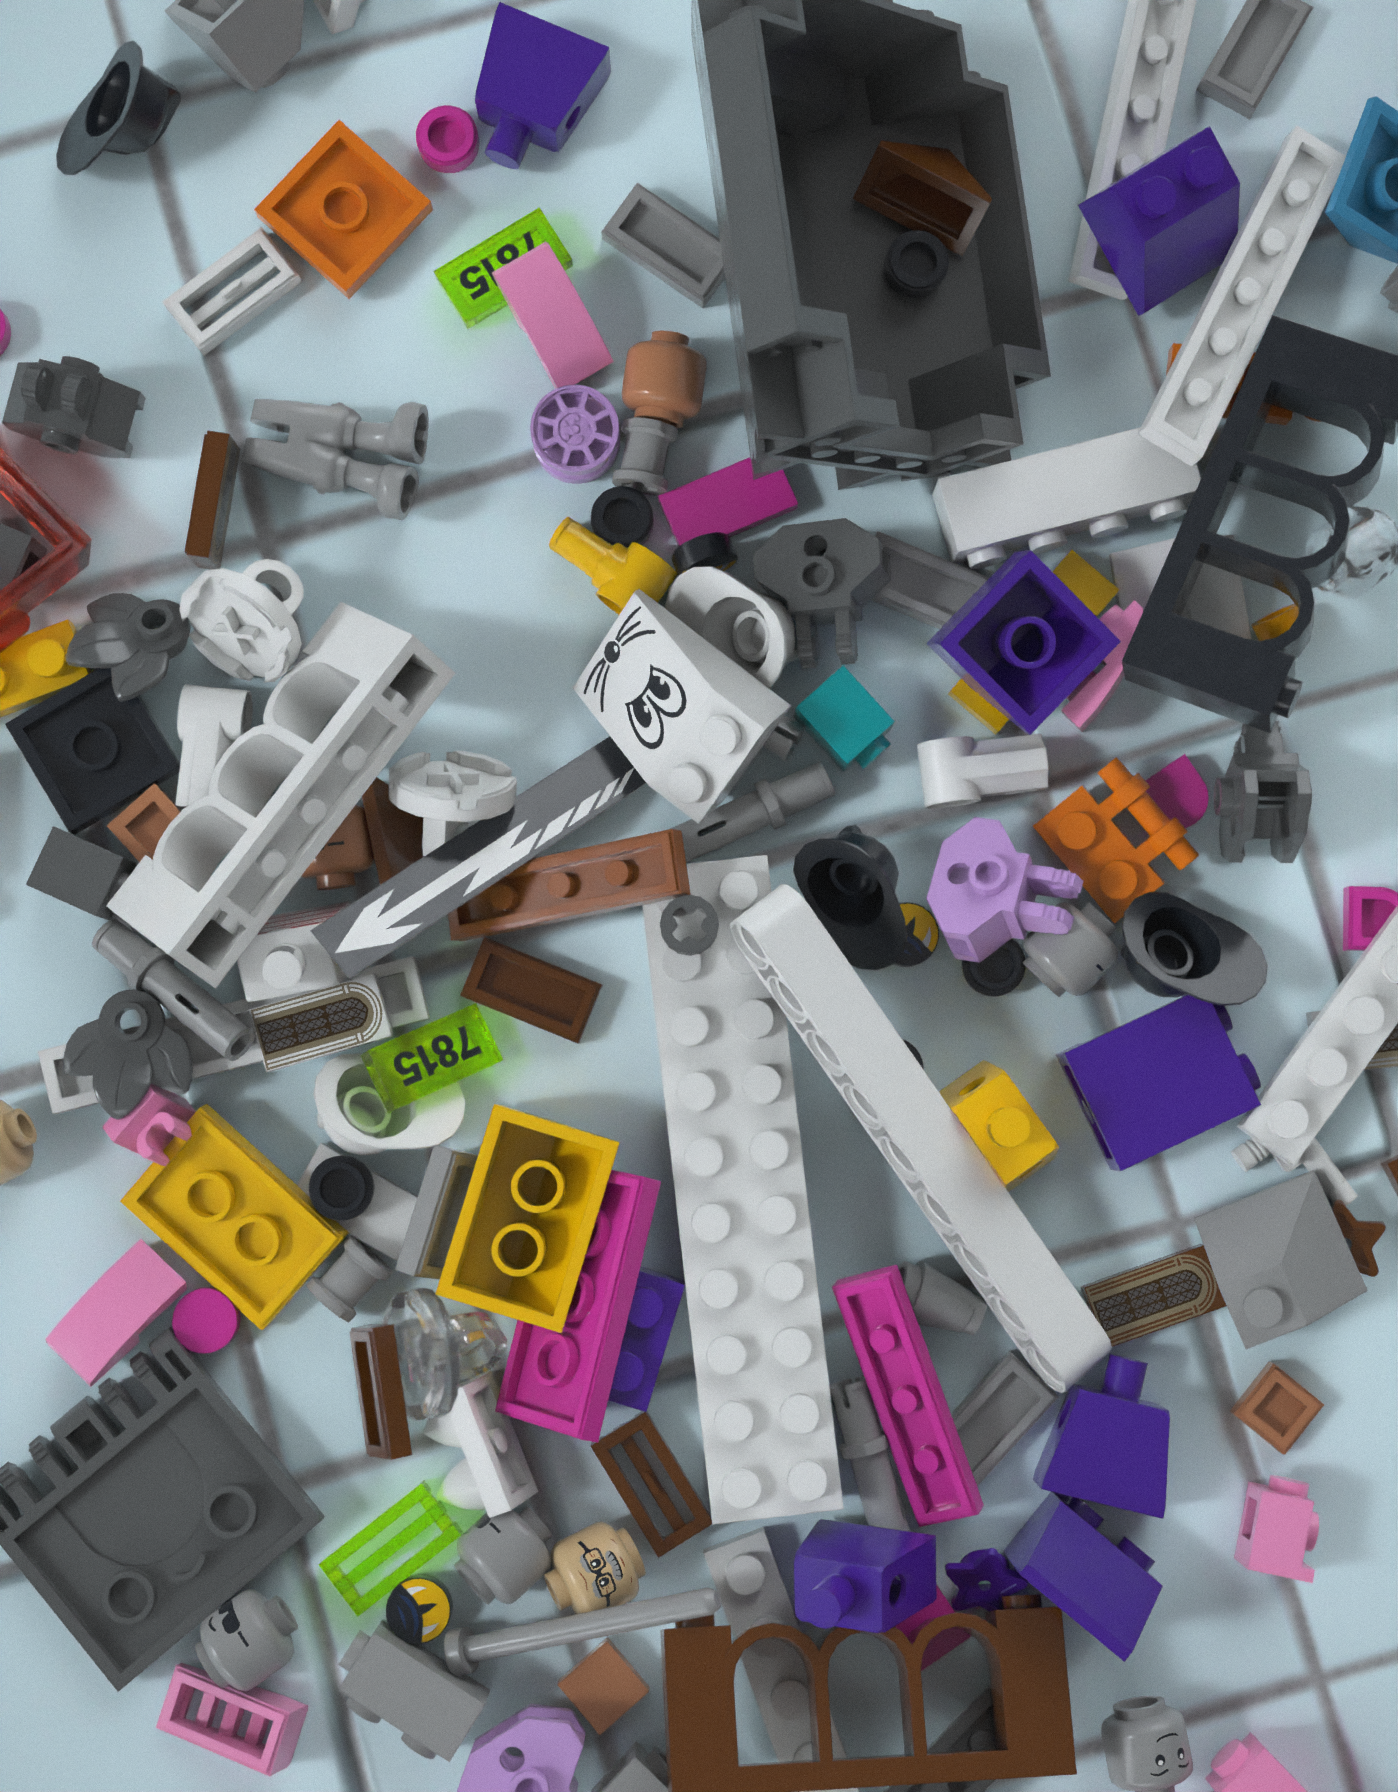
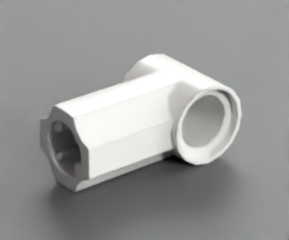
M184 685L180 695L177 717L178 737L180 741H183L176 807L184 809L197 799L208 796V785L213 770L222 755L237 738L251 729L253 702L250 691Z
M1042 734L974 741L973 737L958 736L917 744L924 805L927 809L969 805L980 802L981 797L1004 794L1012 795L1046 790L1048 788L1049 767Z

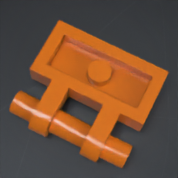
M1118 757L1097 773L1113 791L1110 796L1099 804L1086 787L1082 785L1033 825L1034 829L1070 872L1076 873V875L1084 880L1082 886L1114 924L1124 916L1125 910L1135 898L1148 892H1155L1165 883L1149 864L1154 858L1164 852L1180 871L1199 856L1198 852L1183 836L1188 830L1176 816L1171 820L1166 816L1146 792L1150 785L1139 772L1133 776ZM1125 808L1129 810L1150 835L1149 838L1137 847L1133 845L1112 819Z

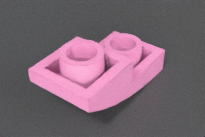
M547 242L542 243L492 272L519 327L527 334L550 381L556 389L566 385H575L614 362L581 298Z
M1135 600L1124 611L1115 604L1099 619L1121 642L1101 662L1105 667L1098 674L1092 671L1066 698L1069 703L1061 710L1064 716L1081 732L1098 716L1124 677L1122 659L1144 611Z
M140 1239L69 1310L45 1339L46 1343L92 1387L140 1342L139 1334L187 1290L186 1281L150 1246Z

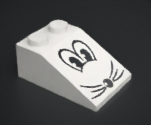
M640 589L633 593L573 686L575 692L645 782L698 824L727 798L791 707L789 703Z

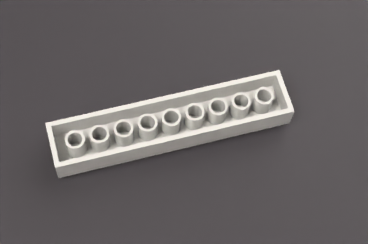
M767 855L687 864L691 895L702 897L708 901L718 916V933L710 948L701 954L688 956L677 954V952L667 946L661 935L660 920L663 910L674 899L644 904L642 906L712 1525L844 1509L787 1019L780 1006L738 948L730 932V923L772 892ZM682 909L674 914L673 917L678 926L672 934L677 940L681 942L684 938L690 936L699 942L705 937L706 934L703 932L701 924L706 916L699 909L690 915Z

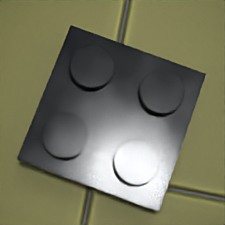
M98 668L5 724L68 832L74 835L138 798L154 783L159 785L178 774L180 770L178 758L140 695L126 701H118L112 685L111 668Z

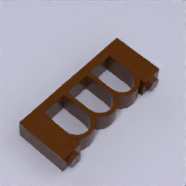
M1041 1594L1002 1597L1003 1610L984 1612L985 1620L971 1614L957 1612L926 1619L910 1632L908 1638L896 1627L886 1632L872 1633L834 1626L819 1638L816 1645L809 1636L789 1625L764 1624L746 1629L731 1640V1625L715 1626L714 1614L675 1622V1628L660 1630L668 1792H800L1076 1775L1077 1769L1062 1610L1059 1607H1042ZM949 1628L963 1630L976 1638L985 1650L990 1672L996 1749L927 1753L921 1677L922 1656L930 1640L942 1630ZM857 1633L872 1635L884 1642L895 1657L899 1673L904 1754L833 1759L828 1688L829 1660L837 1645L850 1635ZM765 1638L781 1640L794 1648L804 1662L808 1681L813 1760L752 1764L738 1763L734 1693L735 1668L743 1651L757 1640Z

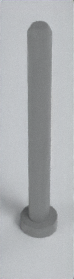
M703 1588L476 1635L467 1626L450 1629L444 1638L445 1660L453 1675L470 1674L477 1670L479 1661L713 1615L720 1609L721 1599L716 1590Z

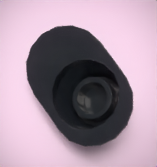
M135 41L125 42L116 51L103 76L79 104L67 122L56 153L57 168L64 175H76L85 170L103 151L123 155L145 152L165 133L181 102V95L174 85L143 65L142 49Z
M857 825L845 827L833 838L817 839L805 844L796 854L793 873L805 901L812 908L850 965L868 970H879L893 965L904 952L908 937L905 918L895 894L899 872L894 856L878 840L863 834Z
M1148 892L1135 898L1125 910L1121 928L1125 943L1122 946L1120 955L1125 959L1127 970L1134 981L1145 991L1158 997L1178 998L1187 994L1201 1001L1219 1006L1240 1005L1256 997L1266 983L1268 965L1262 948L1248 932L1232 922L1202 910L1186 900L1167 892Z

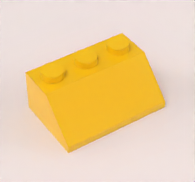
M494 1104L435 1295L562 1333L620 1142L514 1108Z

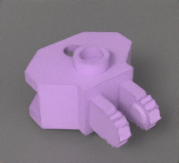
M974 817L942 842L926 899L955 959L980 963L1010 939L1025 940L1027 931L1046 934L1053 933L1054 935L1068 934V931L1071 930L1074 916L1067 909L1036 903L1035 899L1037 895L1055 898L1062 897L1064 899L1077 898L1078 893H1081L1084 880L1076 875V873L1070 872V870H1058L1053 867L1033 865L1029 854L1016 852L1000 820Z
M531 1703L475 1738L457 1792H577L578 1781L574 1776V1772L584 1746L586 1731L573 1709ZM516 1747L523 1753L519 1756H514L508 1753L506 1749Z

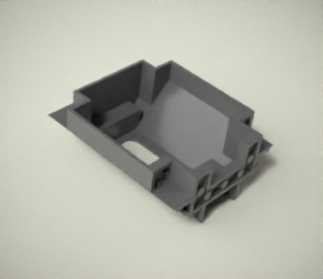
M691 0L692 44L753 480L799 463L835 467L838 490L863 487L864 484L892 474L900 475L902 482L950 475L951 469L963 465L987 467L1011 461L1010 449L1023 445L1015 389L1051 377L1008 85L982 78L978 72L968 71L961 24L934 16L932 11L915 10L894 3L893 0ZM881 140L949 149L992 198L964 255L961 256L946 248L949 257L947 274L939 288L923 298H909L900 295L892 289L884 274V260L891 244L903 233L913 230L852 199Z

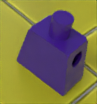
M499 2L495 11L475 93V104L479 120L495 128L485 150L487 157L506 168L519 169L530 143L552 152H559L610 76L609 47Z
M1109 1354L1102 1390L1079 1384H1073L1068 1389L1034 1472L1033 1481L1041 1489L1161 1519L1164 1518L1170 1414L1169 1410L1159 1404L1140 1400L1148 1363Z
M820 1519L795 1553L794 1592L796 1617L800 1621L810 1622L816 1627L823 1629L835 1626L872 1633L890 1630L937 1599L936 1535Z

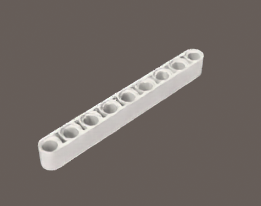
M781 884L730 923V932L735 943L1032 1369L1053 1390L1060 1393L1067 1391L1111 1352L1110 1339L812 908L794 888L787 884Z

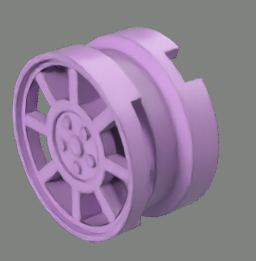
M584 385L562 386L545 395L533 412L530 432L534 451L540 465L552 477L566 483L582 484L598 479L612 467L620 449L619 422L613 405L602 393Z

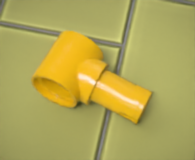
M566 517L561 522L549 542L551 550L592 578L591 584L598 588L595 595L618 615H620L633 593L638 589L658 603L677 577V572L666 561L646 547L636 542H632L628 548L620 543L612 546L570 517Z

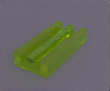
M425 1480L420 1482L318 1564L357 1617L461 1536L463 1532L457 1522H453L446 1513L448 1510L441 1501H437L431 1493L432 1489ZM420 1502L426 1510L422 1515L347 1574L343 1572L339 1564ZM432 1523H436L442 1531L365 1593L361 1595L354 1586L356 1583Z

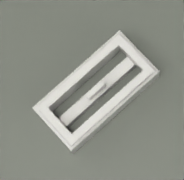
M261 227L162 302L198 350L205 356L302 283V280L297 271ZM262 251L267 254L268 257L242 277L235 279L223 288L218 295L189 316L186 313V308ZM277 270L280 271L278 275H276L274 278H272L270 281H268L266 284H264L262 287H260L258 290H256L254 293H252L250 296H248L246 299H244L242 302H240L238 305H236L234 308H232L221 318H219L217 321H215L213 324H211L209 327H207L205 330L201 332V327H203L205 324H207L209 321H211L213 318H215L217 315H219L221 312H223L225 309H227L229 306H231L233 303H235L237 300H239L241 297H243L245 294H247L249 291H251L253 288H255L257 285H259L261 282H263Z

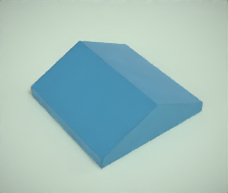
M1375 96L1368 98L1325 213L1351 247L1398 264V111Z

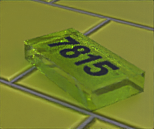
M540 207L433 271L435 279L467 330L508 305L492 272L544 242L550 245L564 270L573 266L571 256Z
M476 1003L367 1050L360 1055L388 1114L503 1061L500 1051Z

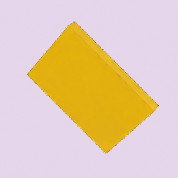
M205 1104L187 1122L192 1133L189 1140L185 1141L175 1136L163 1150L170 1162L166 1166L153 1162L120 1202L215 1289L225 1294L233 1305L260 1330H264L349 1232L336 1220L329 1219L320 1214L312 1204L310 1197L213 1108Z

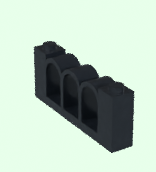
M1272 315L1122 659L1125 680L1271 733L1278 715L1285 718L1290 717L1303 681L1294 679L1295 659L1300 656L1309 643L1314 624L1315 601L1312 588L1333 577L1345 560L1350 525L1347 508L1369 495L1380 477L1384 442L1394 445L1398 436V355ZM1272 405L1348 430L1359 437L1366 446L1368 453L1361 464L1348 473L1325 476L1252 453L1269 411ZM1241 484L1311 508L1325 517L1331 525L1334 534L1325 547L1313 555L1290 558L1217 534V531L1237 485ZM1204 563L1278 589L1292 599L1299 612L1297 619L1289 630L1276 638L1263 641L1245 639L1181 616Z

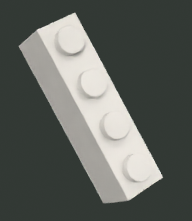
M1139 427L938 479L932 496L950 562L959 564L968 561L970 569H980L1006 560L1005 552L1029 546L1034 554L1042 553L1067 544L1066 536L1090 530L1092 538H1100L1127 529L1129 527L1127 520L1150 514L1152 522H1162L1186 514L1188 504L1191 503L1201 480L1197 463L1191 467L1138 434L1141 428Z

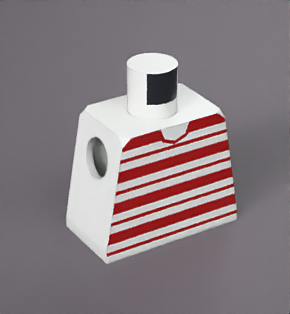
M346 901L271 915L237 960L247 1002L329 988L343 982L347 976L310 930L349 906L350 902Z

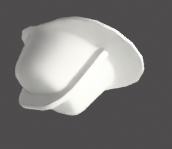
M713 566L693 567L680 574L670 587L665 609L769 689L772 688L780 677L786 664L799 657L798 644H796V627L793 618L788 613V609L776 598L768 594L755 592L729 573Z
M341 1054L326 1062L316 1076L313 1095L318 1110L317 1124L319 1128L325 1129L331 1140L343 1150L362 1156L379 1154L386 1149H423L433 1147L451 1138L464 1119L465 1099L460 1084L447 1069L440 1065L435 1068L434 1074L429 1076L421 1058L413 1057L410 1060L402 1058L401 1063L404 1068H409L411 1064L418 1062L423 1079L405 1087L402 1080L414 1076V1073L412 1071L407 1075H402L396 1071L394 1059L397 1055Z

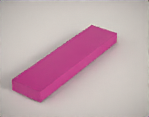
M897 1264L838 1279L832 1286V1290L918 1526L923 1527L979 1515L984 1504Z

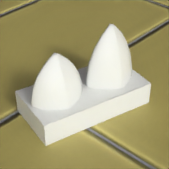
M489 1371L470 1378L441 1394L442 1398L433 1407L427 1419L424 1434L446 1446L462 1448L466 1458L461 1460L445 1477L437 1493V1499L462 1509H486L489 1518L511 1511L536 1494L538 1489L510 1418L507 1415L495 1412L499 1390L492 1372Z

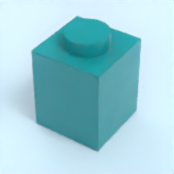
M844 665L796 706L793 715L798 723L800 722L806 726L805 731L843 772L855 762L864 770L891 745L885 735L891 730L895 721Z

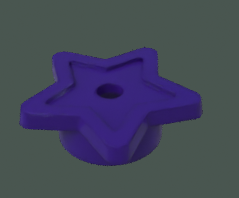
M994 1548L972 1551L966 1554L960 1563H947L945 1565L946 1575L957 1586L951 1599L952 1608L956 1611L975 1607H982L987 1611L1003 1610L1002 1597L1010 1596L1026 1588L1028 1585V1581L1017 1571L1010 1570L1007 1559ZM982 1581H988V1582H990V1584H979V1583L982 1582Z

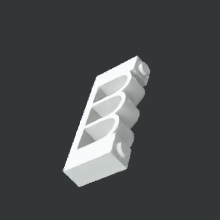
M343 602L338 604L302 651L308 657L293 666L278 682L263 713L264 724L251 728L237 738L224 752L213 770L208 785V796L197 799L185 807L172 820L157 844L153 860L145 855L106 905V907L165 953L215 989L455 675V672L413 634ZM337 711V713L334 715V717L330 720V722L327 724V726H326V727L324 728V730L322 731V729H323V727L325 726L326 722H327V721L332 717V715ZM281 784V786L278 788V790L275 792L272 798L268 801L273 791ZM229 852V854L226 856V858L222 861V863L219 865V867H218V868L216 869V871L214 872V870H215V868L217 867L218 863H219V862L224 858V856Z

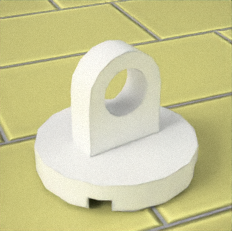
M264 559L255 561L243 573L224 568L206 570L183 592L179 611L182 621L188 617L190 624L194 628L189 634L196 648L212 664L231 676L251 681L254 676L265 677L263 683L275 682L298 659L302 643L298 626L292 616L299 607L304 597V592L299 576L291 567L280 561ZM261 583L270 584L281 593L284 601L281 602Z
M466 751L446 752V761L430 762V753L420 752L401 758L389 769V800L399 809L415 816L423 817L422 849L423 856H426L477 823L478 820L491 819L508 812L516 803L517 779L511 776L512 770L506 764L486 755Z

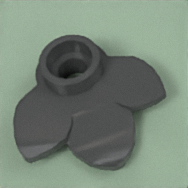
M113 593L103 596L87 605V612L93 623L84 626L74 635L67 649L66 661L68 665L75 667L111 668L112 685L118 701L122 702L135 698L156 686L167 674L169 659L174 658L183 651L191 629L189 618L187 617L182 621L179 611L180 605L170 600L158 599L145 602L127 593ZM163 624L161 627H159V628H157V629H152L153 627H155V626H157V625Z
M124 990L111 996L103 1005L99 1019L86 1023L75 1030L68 1040L64 1052V1073L83 1077L93 1075V1089L96 1099L102 1108L113 1119L117 1120L124 1118L138 1106L149 1091L151 1084L170 1092L186 1094L192 1082V1056L187 1041L183 1036L165 1026V1015L160 1003L150 994L139 990ZM128 1010H136L141 1017L139 1029L132 1034H126L120 1026V1019Z

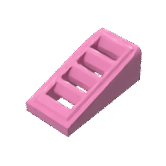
M180 1663L175 1667L156 1728L265 1775L272 1776L287 1768L291 1763L308 1711V1705L259 1687H254L248 1691H241L228 1685L223 1689L210 1678L206 1670ZM198 1689L204 1692L196 1719L193 1721L187 1719L186 1716L194 1691ZM221 1699L226 1701L227 1705L218 1729L211 1725ZM248 1710L252 1712V1716L245 1737L237 1735L244 1711ZM271 1720V1721H273V1724H272V1727H271V1730H270V1733H269L267 1742H266V1744H264V1743H262V1742H263V1739H264V1736H265V1733H266V1730H267L269 1721Z

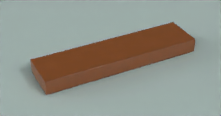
M668 829L533 858L449 913L448 920L451 940L467 941L691 895L682 831Z

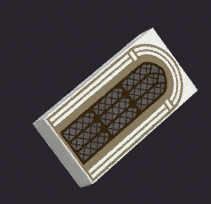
M370 974L342 982L333 987L318 989L249 1009L266 1072L276 1071L394 1036L376 974Z

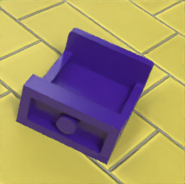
M1185 994L1085 1043L1077 1044L1055 1054L1110 1170L1123 1171L1261 1105L1255 1093V1090L1261 1088L1259 1076L1245 1053L1237 1056L1226 1033L1233 1029V1025L1225 1006L1201 1001Z

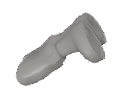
M255 399L250 421L267 429L289 433L286 443L260 438H246L241 462L281 477L312 485L313 489L317 490L320 494L341 492L350 486L367 492L376 498L378 509L386 518L404 520L407 517L419 485L417 470L414 467L395 463L387 465L365 463L354 460L353 457L344 454L346 449H364L386 454L405 462L422 464L427 449L429 428L426 405L416 402L404 403L398 408L391 422L373 423L362 421L360 414L341 402L337 404L332 403L331 406L289 400Z

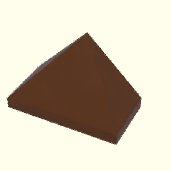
M882 140L878 144L852 198L913 231L919 230L931 233L943 243L945 248L961 256L964 255L992 201L990 195L949 149Z
M376 777L363 794L362 800L379 883L381 885L424 857L422 849L423 817L415 816L395 806L389 800V785Z

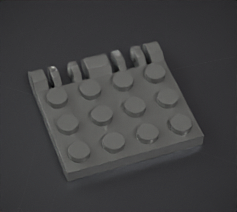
M169 1327L149 1344V1348L158 1362L178 1385L175 1389H173L168 1377L147 1354L140 1351L129 1360L135 1377L158 1402L144 1415H142L138 1405L131 1398L125 1387L116 1380L109 1377L98 1386V1393L101 1395V1398L110 1407V1410L126 1430L119 1434L112 1419L89 1396L83 1398L50 1426L53 1436L78 1466V1470L73 1473L69 1462L47 1437L39 1435L28 1444L33 1460L56 1487L48 1495L41 1499L36 1486L16 1464L8 1461L0 1468V1483L2 1484V1486L0 1485L1 1547L118 1692L325 1517L203 1367L198 1355L180 1343L172 1327ZM18 1507H19V1508L21 1509V1511L24 1513L23 1516H21Z

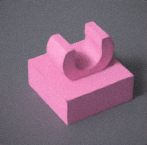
M151 1084L147 1094L127 1116L120 1120L110 1117L102 1127L114 1143L136 1152L154 1163L166 1166L170 1160L163 1150L175 1136L185 1141L189 1140L192 1133L187 1122L196 1111L187 1099Z

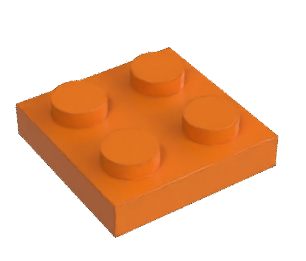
M338 120L260 202L254 211L266 226L350 299L433 211L431 201L342 121Z

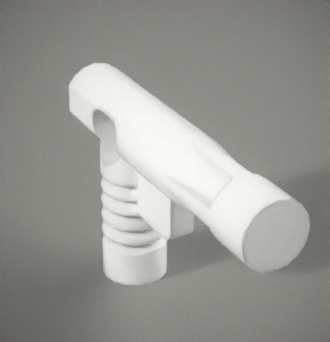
M1250 1137V1140L1247 1139L1245 1144L1242 1143L1231 1151L1233 1158L1245 1172L1257 1165L1258 1161H1262L1263 1157H1268V1153L1272 1154L1280 1167L1286 1172L1294 1170L1302 1163L1308 1171L1315 1169L1322 1188L1332 1204L1337 1200H1341L1347 1206L1358 1196L1316 1138L1312 1140L1295 1165H1288L1252 1137Z

